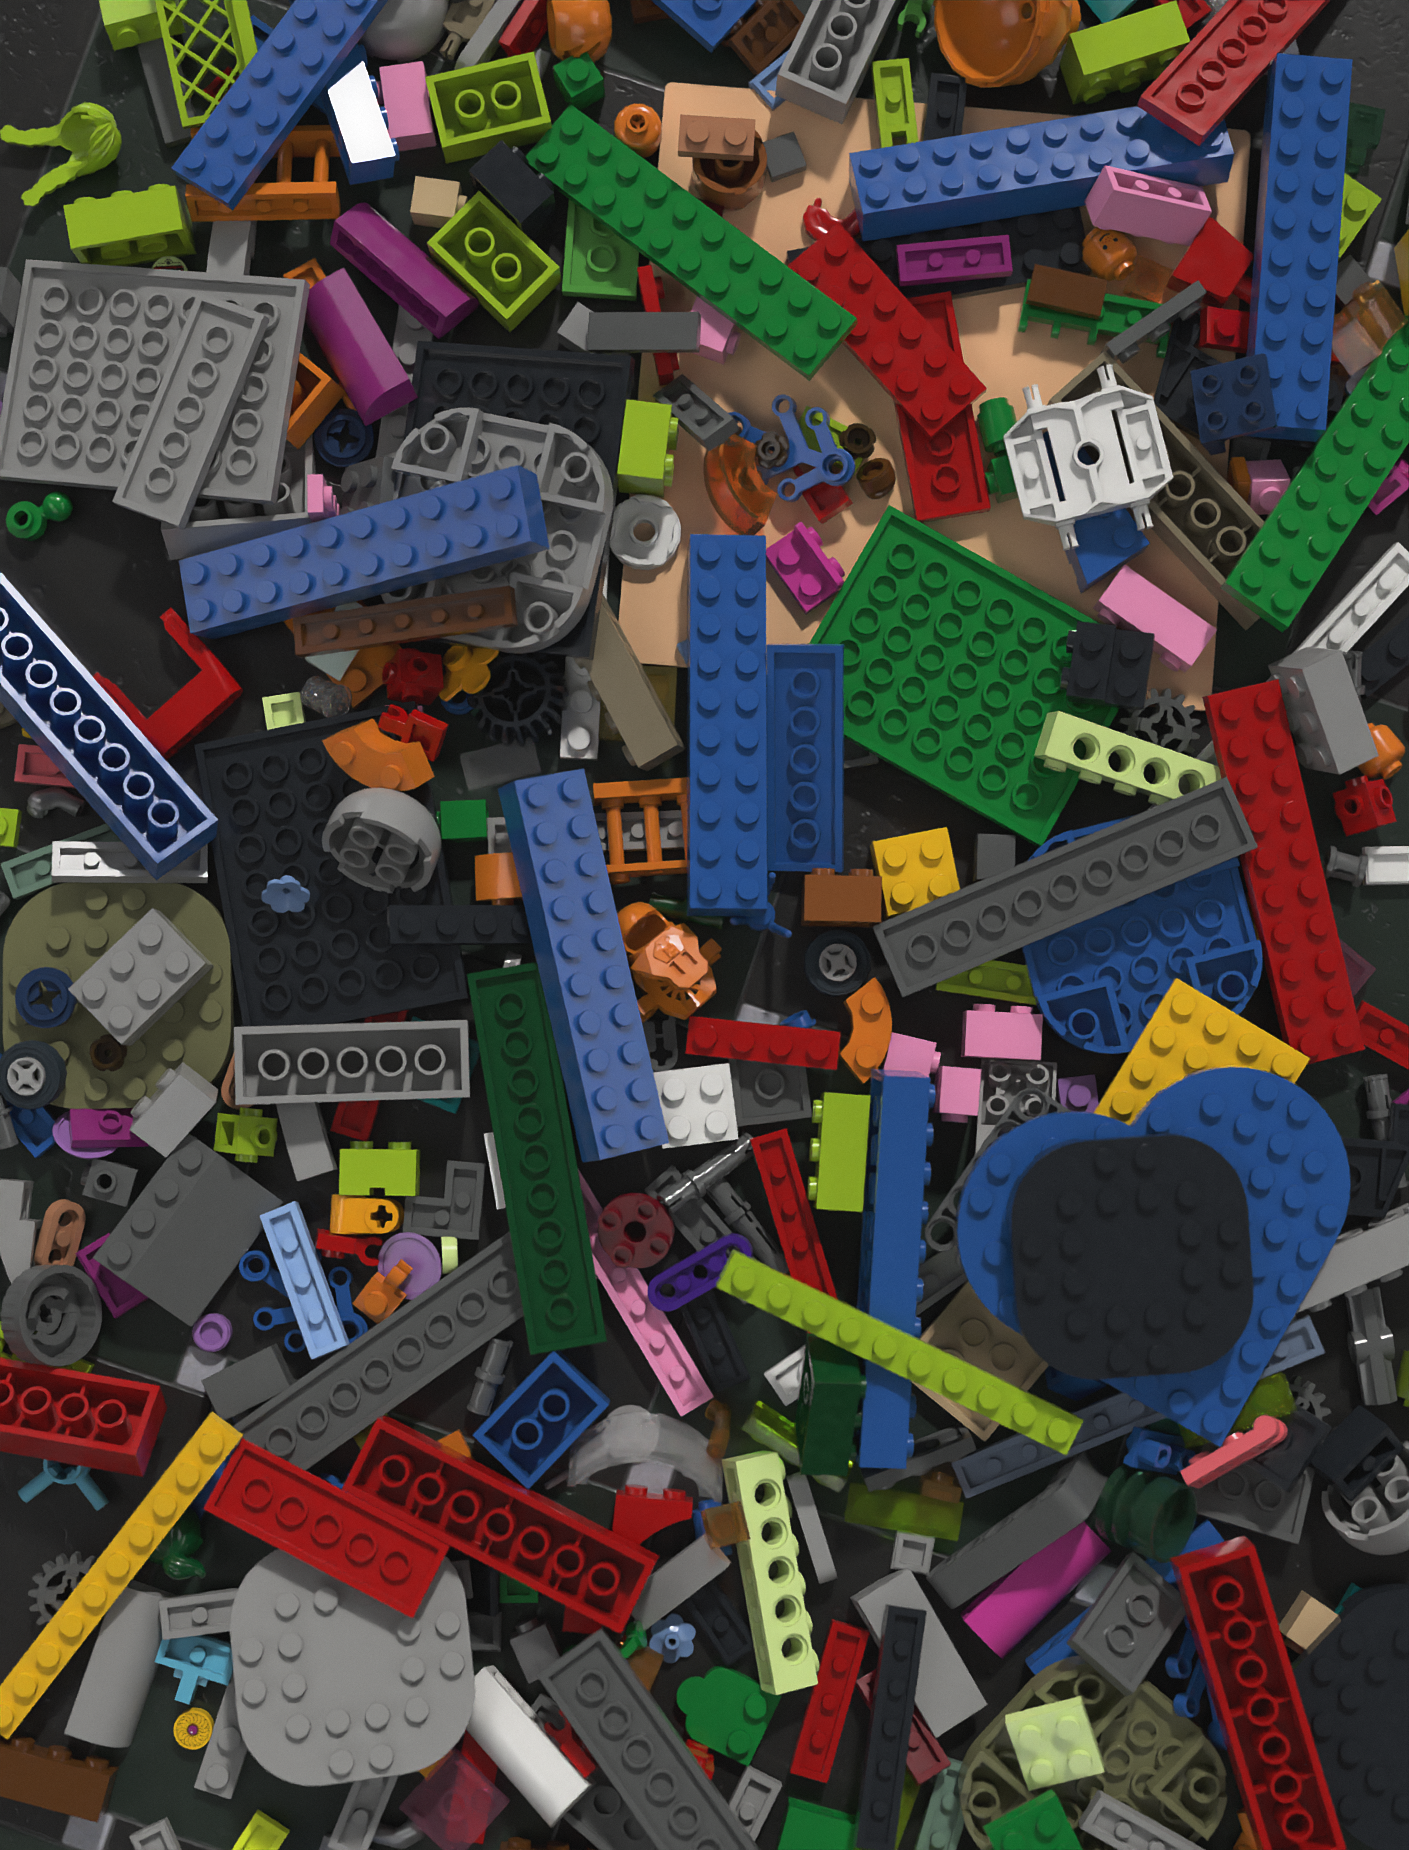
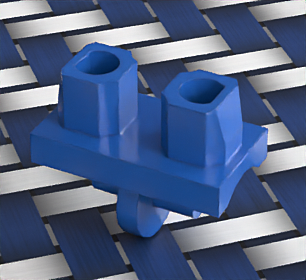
M1134 1426L1132 1433L1126 1440L1128 1454L1124 1457L1123 1463L1135 1468L1176 1475L1177 1471L1180 1472L1190 1466L1188 1461L1195 1456V1451L1185 1447L1186 1437Z

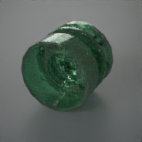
M1123 1464L1112 1473L1099 1496L1096 1509V1527L1099 1535L1112 1543H1118L1126 1549L1133 1548L1140 1555L1159 1563L1170 1562V1558L1178 1556L1188 1543L1196 1521L1197 1498L1194 1490L1184 1483L1167 1476L1160 1477L1152 1470Z

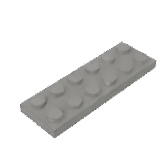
M201 292L197 293L112 502L182 530L185 529L270 319L256 311Z

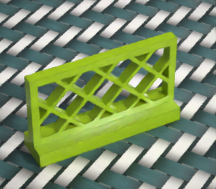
M155 0L183 130L203 126L229 87L234 84L238 73L241 74L258 52L247 0H224L226 11L218 6L222 0H214L213 2L210 0H199L209 7L199 24L181 13L189 0H181L176 9L163 0ZM165 9H166L167 11H169L170 13H172V15H171V17L169 18L168 21H167ZM214 11L226 18L229 23V27L221 39L204 28ZM178 18L195 29L184 46L170 36V29ZM200 33L217 44L207 61L190 51ZM230 36H232L234 48L226 43ZM173 46L180 50V53L178 54L176 59ZM223 48L237 59V65L229 76L212 66ZM186 55L203 66L193 83L180 76L178 72V67ZM208 70L225 81L215 98L198 88ZM181 83L189 88L185 95H183ZM194 92L211 103L204 115L188 118L186 104Z

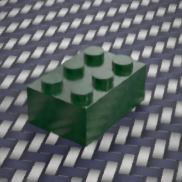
M807 1333L794 1419L800 1474L847 1476L849 1461H855L857 1453L856 1437H853L854 1430H860L862 1412L858 1403L859 1399H865L866 1376L860 1375L862 1371V1357L813 1333Z

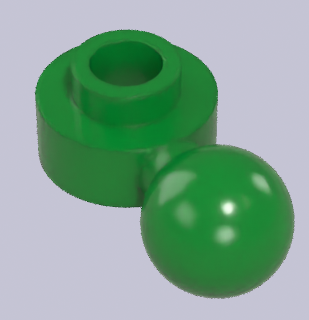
M55 491L49 493L44 498L43 505L40 507L27 501L18 502L7 513V528L12 535L24 541L36 540L45 532L48 519L63 521L71 515L73 511L72 500L67 494ZM27 514L28 521L21 526L20 518L22 515Z

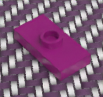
M133 1108L70 1109L71 1148L149 1147V1144L130 1130L134 1117L130 1113Z
M110 1233L75 1254L95 1284L96 1289L113 1317L117 1319L149 1299V1297L93 1259L110 1236Z

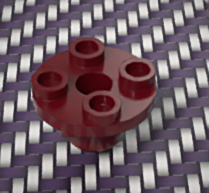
M627 1193L614 1198L604 1208L598 1220V1238L602 1248L616 1266L644 1268L656 1264L668 1253L674 1239V1224L668 1210L655 1198L642 1193Z

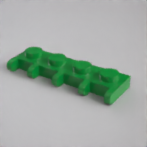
M1027 279L1017 331L1025 333L1028 321L1052 325L1050 338L1055 339L1059 337L1060 327L1089 332L1087 345L1094 346L1097 334L1116 337L1163 304L1105 293L1101 315L1096 320L1025 304L1031 279ZM1170 331L1156 342H1152L1150 338L1145 341V343L1158 345L1156 349L1157 358L1164 359Z

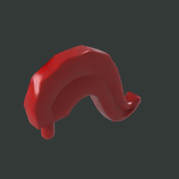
M816 198L813 206L808 205L802 218L805 233L815 241L838 222L853 239L860 233L855 208L846 218L836 219L830 215L827 209L821 208V198Z

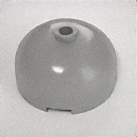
M388 0L357 43L358 45H364L366 54L371 58L375 56L382 59L397 60L398 63L417 59L432 50L443 37L446 31L443 27V22L450 8V2L448 0Z
M367 788L350 794L337 805L323 832L322 846L324 851H330L340 862L337 868L339 871L363 886L387 893H393L397 886H401V888L411 887L415 892L425 887L430 881L440 857L441 836L433 816L414 798L393 789ZM378 846L384 850L376 865L371 858ZM419 850V860L417 864L415 865V867L408 870L410 865L414 862L415 856ZM375 871L377 875L371 876L370 874Z
M1407 1440L1404 1443L1401 1442L1405 1448L1376 1476L1381 1483L1378 1487L1374 1488L1370 1482L1352 1502L1330 1485H1328L1327 1491H1322V1507L1326 1518L1342 1538L1358 1550L1375 1555H1393L1409 1550V1441ZM1341 1495L1352 1508L1351 1513L1343 1505Z

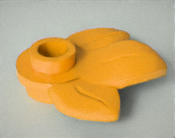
M453 645L443 657L446 673L443 676L444 688L439 693L440 698L447 702L462 689L467 694H475L481 691L490 679V670L487 664L498 655L499 651Z

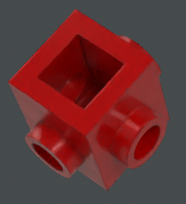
M415 648L398 649L391 660L385 663L382 671L383 684L387 685L388 700L401 701L402 703L415 701L416 705H430L444 688L441 655L420 652Z
M1367 775L1357 777L1345 782L1347 789L1333 793L1336 802L1335 811L1338 818L1342 821L1346 836L1397 822L1392 807V794L1388 787H1386L1384 779L1369 781Z

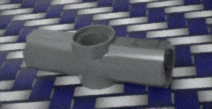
M1368 1286V1289L1351 1297H1345L1351 1330L1347 1334L1348 1350L1353 1364L1357 1367L1362 1404L1366 1406L1390 1404L1398 1401L1391 1362L1395 1357L1394 1341L1389 1327L1385 1325L1379 1286Z

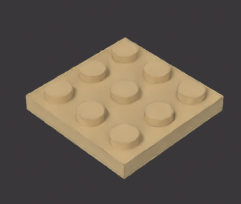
M968 1279L920 1336V1340L1025 1391L1030 1389L1049 1366L1029 1346L1022 1335L1004 1325L985 1307L972 1289ZM912 1381L914 1385L984 1442L1000 1425V1423Z

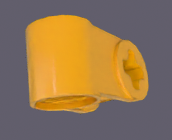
M332 1194L330 1233L383 1234L394 1232L404 1222L405 1209L400 1202L391 1198ZM386 1209V1212L392 1213L393 1218L390 1221L384 1222L383 1219H378V1212Z

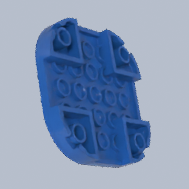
M1135 815L1061 833L1039 847L1028 861ZM1235 857L1021 947L1037 1007L1040 1013L1043 1014V1018L1048 1026L1069 1044L1088 1052L1097 1054L1131 1052V1049L1175 978H1178L1237 1015L1240 1014L1258 986L1263 958L1261 942L1256 937L1240 878L1238 858Z

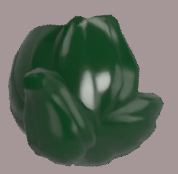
M190 1506L187 1507L147 1559L151 1563L163 1565L165 1574L176 1580L188 1579L193 1576L201 1578L206 1576V1571L200 1561L190 1558L203 1543V1537L200 1535V1519Z

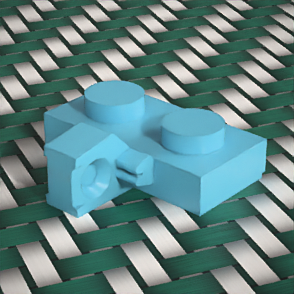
M208 1634L167 1640L162 1638L155 1662L175 1668L173 1677L181 1679L174 1700L190 1704V1701L192 1702L198 1685L206 1687L209 1680L227 1686L230 1684L233 1675L230 1641Z

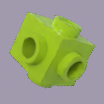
M241 1107L239 1115L218 1113L214 1151L235 1154L234 1161L258 1163V1156L274 1157V1148L277 1141V1118L262 1117L263 1109Z

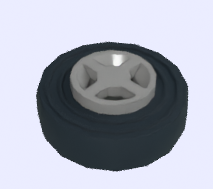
M828 930L817 935L808 945L803 958L804 972L809 983L818 992L830 997H845L856 992L866 982L871 970L870 953L865 943L856 934L845 930Z
M29 1040L16 1043L6 1050L0 1058V1092L7 1101L16 1107L30 1110L45 1107L56 1100L65 1087L67 1077L65 1062L59 1052L45 1042ZM36 1070H37V1079H38V1080H35V1074H34V1073H35Z

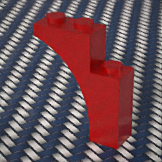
M626 1484L625 1490L617 1489L612 1532L640 1545L644 1540L662 1528L679 1521L691 1519L693 1497H686V1491L680 1489L665 1488L663 1489V1494L647 1493V1486ZM565 1605L563 1631L593 1634L603 1626L601 1623Z

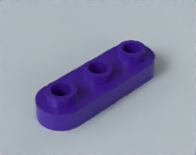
M727 1234L660 1272L651 1280L648 1286V1298L651 1304L661 1311H673L716 1287V1283L729 1258L727 1254L728 1247L736 1246L742 1254L752 1258L753 1249L751 1243L740 1234ZM695 1266H705L708 1270V1275L703 1278L698 1277L695 1274ZM664 1284H671L675 1288L673 1296H667L663 1293L662 1286Z

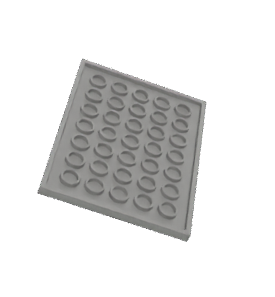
M26 259L0 416V480L117 490L198 292L264 314L270 320L197 498L276 505L310 284L303 279Z

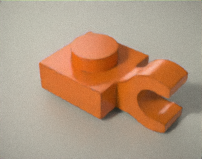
M401 1259L386 1277L377 1272L352 1304L375 1323L379 1324L393 1314L407 1296L399 1287L413 1268Z

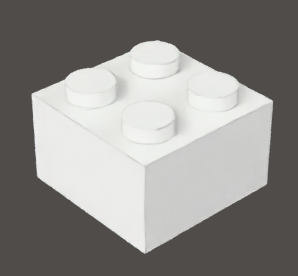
M729 1063L653 1072L669 1143L662 1145L663 1149L739 1139Z

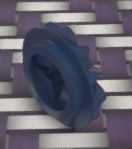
M341 408L329 412L316 428L314 441L318 453L325 462L341 468L368 459V455L374 446V433L371 424L365 426L357 411ZM348 425L349 434L356 441L354 443H347L346 448L342 452L339 441L333 437H336V435L342 436Z
M41 967L30 971L21 979L16 989L15 1003L19 1014L26 1022L35 1027L52 1028L60 1026L68 1018L72 1017V1012L78 1003L77 998L68 990L74 983L67 973L56 968ZM43 987H46L49 992L61 991L52 1000V1009H49L46 1004L33 1005L34 1002L43 996Z

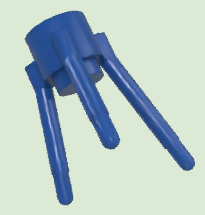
M774 872L769 873L767 877V910L764 916L732 917L730 923L732 925L747 924L749 928L755 931L768 929L772 933L789 938L792 932L774 922L775 910L768 902L776 878Z

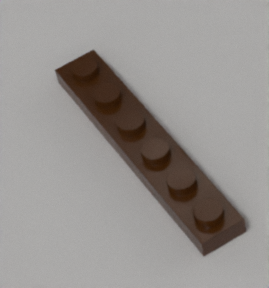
M510 585L293 618L295 655L301 658L518 626L515 588Z

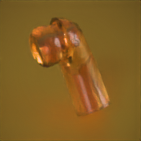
M717 1400L711 1401L705 1411L706 1419L714 1421L706 1452L715 1459L722 1458L725 1455L730 1439L732 1416L730 1407L726 1403L721 1404Z

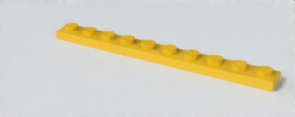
M213 1411L0 1685V1735L7 1740L242 1438L243 1434Z

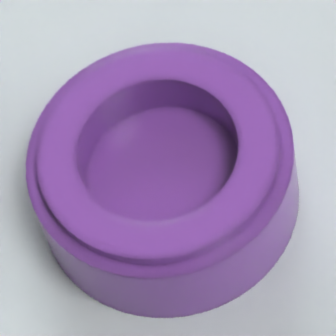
M209 1313L200 1317L194 1324L192 1331L195 1344L206 1352H216L225 1348L231 1341L233 1334L230 1321L219 1313Z

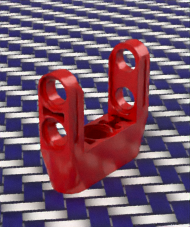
M171 607L160 616L164 622L165 629L202 671L148 719L143 716L116 684L104 678L99 672L92 676L165 760L170 759L231 706L243 692V689L220 660L197 635L190 634L189 626Z

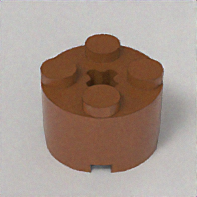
M756 130L753 161L692 158V176L696 191L704 200L724 206L725 209L741 210L745 208L747 204L760 194L764 186L767 153L762 139ZM730 162L736 164V166H731L730 168L727 167L729 166Z

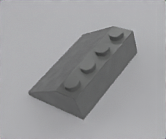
M188 1133L175 1147L93 1259L192 1327L237 1267L242 1256L248 1252L264 1230L259 1215L281 1207L284 1202Z

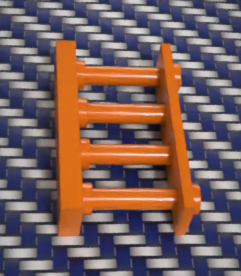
M330 125L295 126L272 157L278 158L276 183H253L234 210H231L195 186L186 184L185 198L191 221L339 218L341 216V204L337 182H328L330 157H340ZM201 127L191 128L192 139ZM315 157L313 182H291L293 158Z
M687 777L593 783V806L601 805L602 810H606L610 865H606L610 884L629 883L630 877L687 873ZM677 800V805H681L685 860L662 861L658 807L662 805V801ZM627 803H639V807L643 808L647 862L625 864L621 809Z

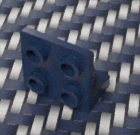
M1264 353L1190 371L1200 441L1210 455L1226 452L1224 440L1277 427L1268 358Z

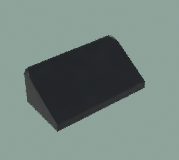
M471 1557L473 1598H470V1607L475 1612L487 1616H496L500 1610V1571Z

